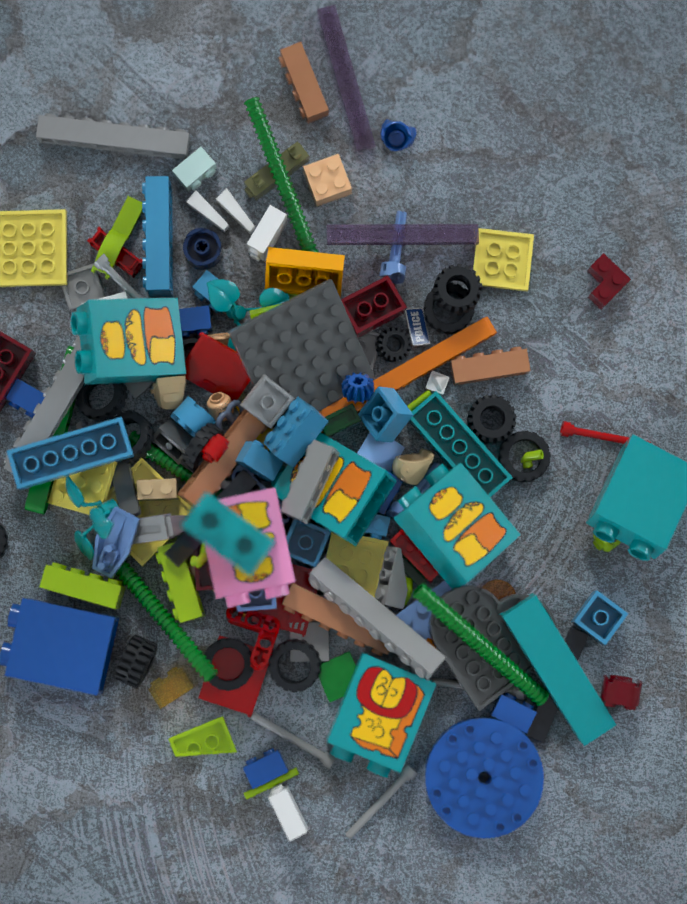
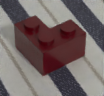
M604 253L587 270L600 283L588 298L602 310L631 280Z

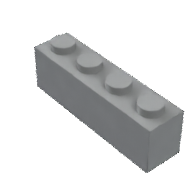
M313 440L312 444L308 446L306 457L299 465L298 474L295 480L292 481L289 494L281 505V512L286 516L308 524L340 454L334 447Z

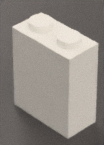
M271 205L268 207L247 242L250 257L257 261H260V259L264 262L266 261L268 248L275 246L288 224L287 214Z
M279 784L272 788L268 798L288 840L291 841L307 833L308 826L288 785L283 786Z

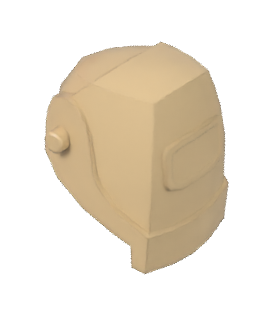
M185 375L157 378L156 383L152 384L153 389L150 392L154 394V398L160 408L176 409L182 403L186 388Z
M420 449L419 453L396 456L392 464L393 474L404 483L417 485L427 473L430 463L433 461L434 453L426 449Z

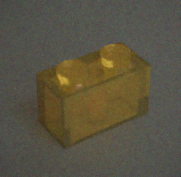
M176 666L167 672L168 676L163 680L159 677L150 683L152 687L148 690L160 709L195 687L183 667L178 669Z

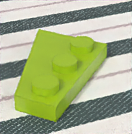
M223 716L168 738L175 757L237 753Z

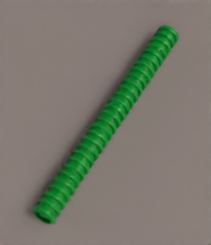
M260 97L248 99L243 104L247 106L246 111H249L248 117H251L250 122L254 124L252 127L256 129L255 134H258L257 140H260L259 145L263 147L261 150L265 152L263 155L267 158L266 162L269 163L268 168H271L270 173H273L272 178L275 179L276 182L274 183L278 186L277 190L280 191L279 196H282L281 201H284L283 206L287 209L285 212L289 214L287 217L291 219L290 224H293L294 235H297L298 238L296 240L300 242L298 245L301 246V251L319 252V249H316L317 244L313 242L315 239L311 237L313 234L309 232L308 221H305L306 216H303L304 211L300 208L302 206L298 203L300 200L296 198L297 193H294L295 188H292L293 182H290L291 177L287 175L289 172L285 170L286 165L283 164L284 159H281L282 154L278 152L280 149L277 148L278 144L277 142L275 143V137L272 136L273 131H270L271 126H268L269 121L265 118L267 115L263 113L265 110L261 108L262 103H259Z
M132 431L128 436L131 447H134L140 438V434H137V431ZM151 443L152 448L146 452V458H151V461H155L156 465L160 464L162 469L166 468L167 472L171 471V474H175L176 478L180 477L181 481L185 480L187 482L193 473L181 464L178 465L160 447ZM222 487L217 493H213L212 496L217 498V496L223 491Z
M125 560L116 575L120 576L119 579L123 580V584L127 585L128 590L131 589V594H135L134 597L139 599L138 602L142 603V607H146V612H150V617H154L153 620L158 622L157 625L161 626V630H165V635H169V640H173L172 643L177 645L176 648L181 650L180 653L184 654V658H188V663H192V668H196L195 671L200 673L199 676L204 678L203 681L208 682L217 675L218 670L214 669V665L210 664V660L206 659V655H202V650H198L199 647L194 645L195 642L191 641V637H187V632H183V627H179L180 624L175 622V618H172V614L168 613V609H164V604H160L161 601L156 599L157 596L153 595L152 590L149 591V586H145V582L141 581L142 578L138 577V573L134 572V568H130V563H126L127 560Z
M421 584L415 589L413 593L414 599H417L419 603L422 602V606L426 607L429 611L431 610V613L435 614L436 618H440V621L444 622V625L448 626L450 630H453V633L457 634L459 638L462 637V640L466 641L467 645L475 649L476 653H479L484 660L492 664V667L501 672V675L505 676L512 684L514 683V686L518 687L528 698H531L532 702H535L537 706H541L547 701L549 697L548 691H545L540 684L532 680V677L523 672V669L519 668L513 661H510L509 657H506L495 645L493 646V643L484 638V635L480 634L475 627H471V624L467 623L466 619H462V616L458 615V612L454 611L452 607H449L443 599L440 600V597L435 592H431V589L427 588L426 584Z

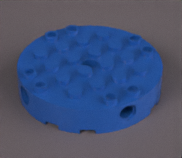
M475 717L462 720L445 730L437 738L429 751L425 765V787L429 800L437 814L447 825L467 836L495 838L513 832L531 817L542 796L544 772L536 748L519 729L499 719ZM483 771L487 772L488 779L484 782L479 781V774Z

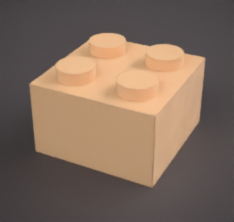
M339 154L303 166V173L316 207L352 194V187Z

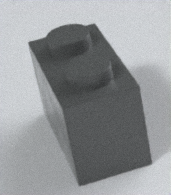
M172 418L162 424L153 435L154 443L180 465L182 455L185 453V449L189 446L193 437Z

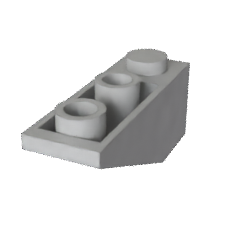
M387 546L382 569L379 574L378 586L375 591V599L385 606L403 609L408 590L401 548Z

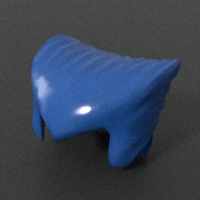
M387 119L382 124L380 137L388 149L400 151L407 149L413 144L416 137V129L401 121Z

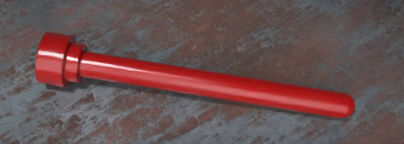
M567 421L562 422L560 436L564 437L573 436L574 434L624 444L630 438L574 427L571 422Z

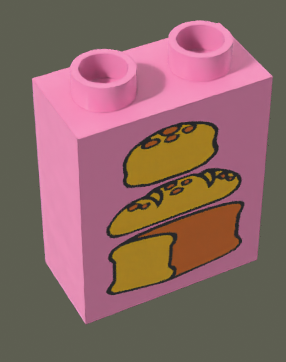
M276 488L219 499L220 502L277 543L252 576L243 572L205 544L216 599L225 597L227 607L250 603V591L264 589L266 599L290 594L288 583L295 582Z

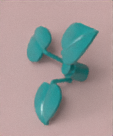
M216 279L206 283L211 306L219 312H226L228 318L233 319L234 324L237 326L241 325L239 320L244 319L246 312L281 304L290 300L289 295L280 289L267 288L259 297V303L262 307L244 308L241 305L235 304V301L240 297V291L233 282ZM229 338L228 347L236 351L231 338Z
M67 476L66 491L72 503L78 508L81 506H97L96 509H90V518L94 524L84 531L83 534L79 530L75 531L74 534L75 543L79 550L89 560H92L94 549L86 538L87 534L95 528V531L102 539L107 538L114 522L107 518L114 507H118V504L113 498L103 503L101 500L85 503L81 491L70 476Z

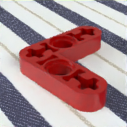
M237 606L228 607L226 610V620L230 624L259 633L251 655L250 664L256 671L264 670L268 665L280 631V621L273 616L254 610L240 611L238 616L232 618L234 611L237 612ZM243 614H246V615H245L244 622H243V621H242ZM254 616L258 619V623L251 625L247 621L248 618ZM262 619H265V620H264V624H263V628H262V627H260V626H261V622H262ZM274 623V627L272 628V630H269L268 625ZM267 639L271 645L268 648H263L260 642ZM260 652L263 653L262 662H260V664H256V660H258Z

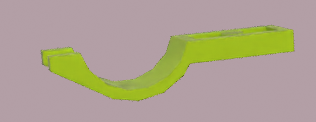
M130 196L127 197L112 229L106 235L95 261L105 254L109 258V265L114 269L115 262L123 245L130 238L143 212L141 201ZM93 265L92 273L95 274L96 270L106 274L105 279L109 280L110 276L104 270L97 269Z

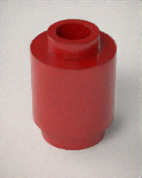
M220 434L212 436L201 451L204 454L202 457L211 464L213 462L217 463L228 449L230 442Z

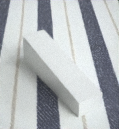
M226 188L216 198L217 203L251 234L255 230V226Z
M195 191L188 199L187 205L225 233L229 228L228 223Z

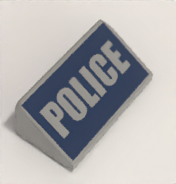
M423 307L406 309L404 314L410 335L409 338L412 340L411 347L430 345Z

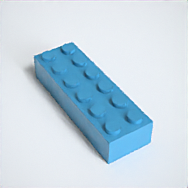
M145 176V182L142 183V193L146 201H142V211L146 217V220L142 221L143 232H145L146 239L142 241L143 250H145L146 258H143V269H145L146 276H143V288H145V292H148L150 297H173L172 184L169 176Z
M122 417L7 450L14 479L19 490L134 457Z

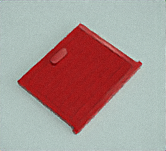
M200 332L198 341L185 360L186 379L212 394L222 392L229 395L231 401L238 400L250 382V378L237 351Z
M292 564L295 582L292 583L317 594L318 589L313 588L308 580L313 569ZM286 595L276 597V609L254 610L277 618L280 621V629L302 634V637H305L309 621L302 619L303 614L297 611L295 614L284 610L285 606L282 605V602ZM252 616L251 621L258 623V619ZM295 623H299L297 629H294ZM302 623H305L303 631L300 630Z
M219 635L218 640L224 639V638H227V637H224V636ZM246 644L251 652H253L254 646ZM223 648L213 657L212 664L214 669L218 670L217 676L220 679L233 680L242 674L244 659L238 650ZM260 652L258 660H256V664H260V662H262L263 653ZM268 665L264 670H253L248 682L238 689L230 691L220 690L212 686L209 681L203 682L198 698L247 714V717L251 718Z

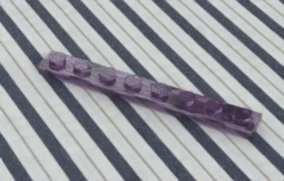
M331 5L317 9L356 150L359 152L375 147L374 138L336 7Z
M478 224L326 225L327 245H478L479 229Z

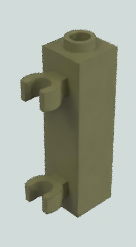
M298 141L281 153V159H284L283 164L286 165L285 170L289 172L287 174L288 177L310 161L309 154ZM269 163L244 181V191L250 199L253 197L257 201L277 186L274 183L276 182L275 179L272 178L273 173H270L271 168H268Z

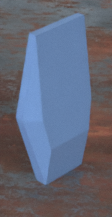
M117 506L114 507L107 518L114 522L110 535L102 539L97 534L95 538L92 569L109 578L115 576L129 556L140 521L138 517Z

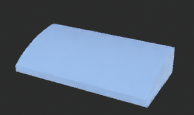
M369 432L357 454L391 473L395 457L401 455L405 447L395 440L393 442L376 441Z

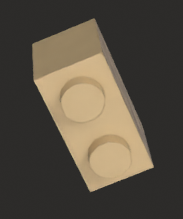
M176 478L137 480V500L179 499L177 495L178 480Z

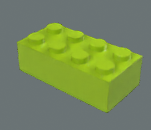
M173 542L158 547V552L155 554L158 564H161L164 569L161 572L163 581L169 585L170 590H167L170 602H174L175 609H172L175 620L185 623L206 615L199 593L196 591L194 576L188 569V560L186 559L177 567L164 555L175 543Z
M52 562V565L45 566L40 588L113 609H120L126 587L122 586L121 581L110 578L108 581H104V576L93 573L87 576L85 571L71 568L69 571L66 570V565Z

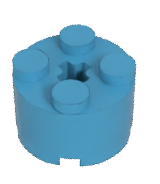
M187 396L170 417L194 438L195 434L203 426H206L208 423L215 424L216 421L206 410L195 404L196 402L191 397Z

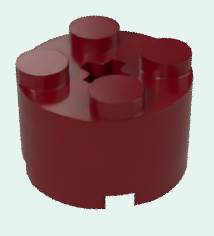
M604 675L600 699L603 700L602 702H604L605 706L616 707L617 704L623 705L624 709L636 710V706H639L643 682L637 680V683H634L632 678L620 675H610V678Z

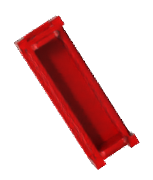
M98 227L95 235L91 239L89 238L87 242L99 251L107 234L101 227ZM122 247L115 265L134 278L143 267V260L136 257L125 247Z
M403 529L390 540L392 546L401 548L402 554L428 579L430 584L439 575L437 570Z

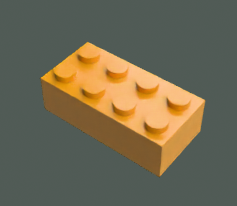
M269 247L266 259L265 289L277 288L285 293L299 295L328 279H332L341 297L345 255Z

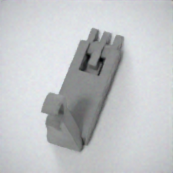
M171 513L139 518L140 521L136 531L137 536H135L133 544L174 538L175 535L186 530L181 525L188 515L171 516Z

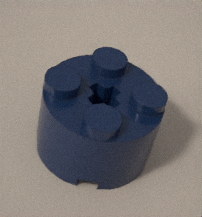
M196 228L187 234L183 243V252L188 263L197 270H208L215 267L222 259V245L218 235L212 230L205 228ZM203 246L206 251L202 252L200 247Z

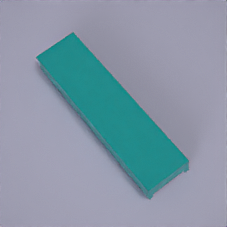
M529 594V597L506 612L500 613L503 621L583 746H586L617 725L535 594Z

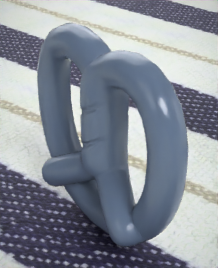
M234 400L230 402L226 410L217 417L215 425L224 432L223 434L227 431L222 428L221 423L226 417L231 426L237 419L232 414V409L238 406L240 414L244 410L240 405L241 401Z

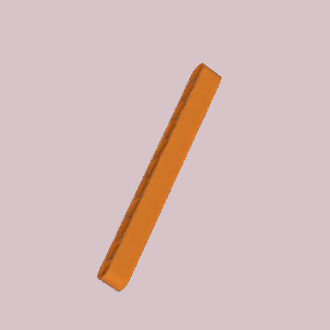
M488 316L484 317L373 380L374 391L377 387L394 388L398 391L454 359V357L497 334V331ZM343 397L319 412L326 417L353 403L357 413H359L367 400H364V403L357 402L355 404L354 401L348 402L347 398Z

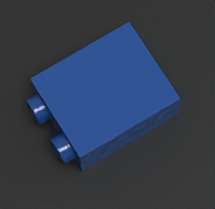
M22 598L21 605L13 604L11 606L8 616V627L15 628L12 643L4 642L0 651V665L6 666L4 676L93 695L103 694L120 617L30 598Z

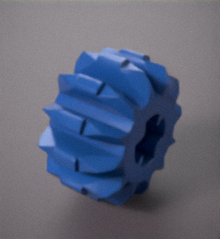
M361 372L359 374L352 373V376L346 375L342 383L343 397L347 398L348 402L354 401L355 404L357 402L364 403V400L370 401L374 393L373 379L369 378L368 374L362 375Z

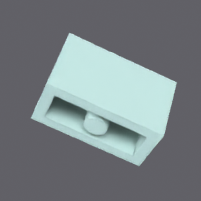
M199 147L175 167L172 172L189 192L190 190H196L201 185V181L206 177L210 178L213 176L217 167L205 150Z

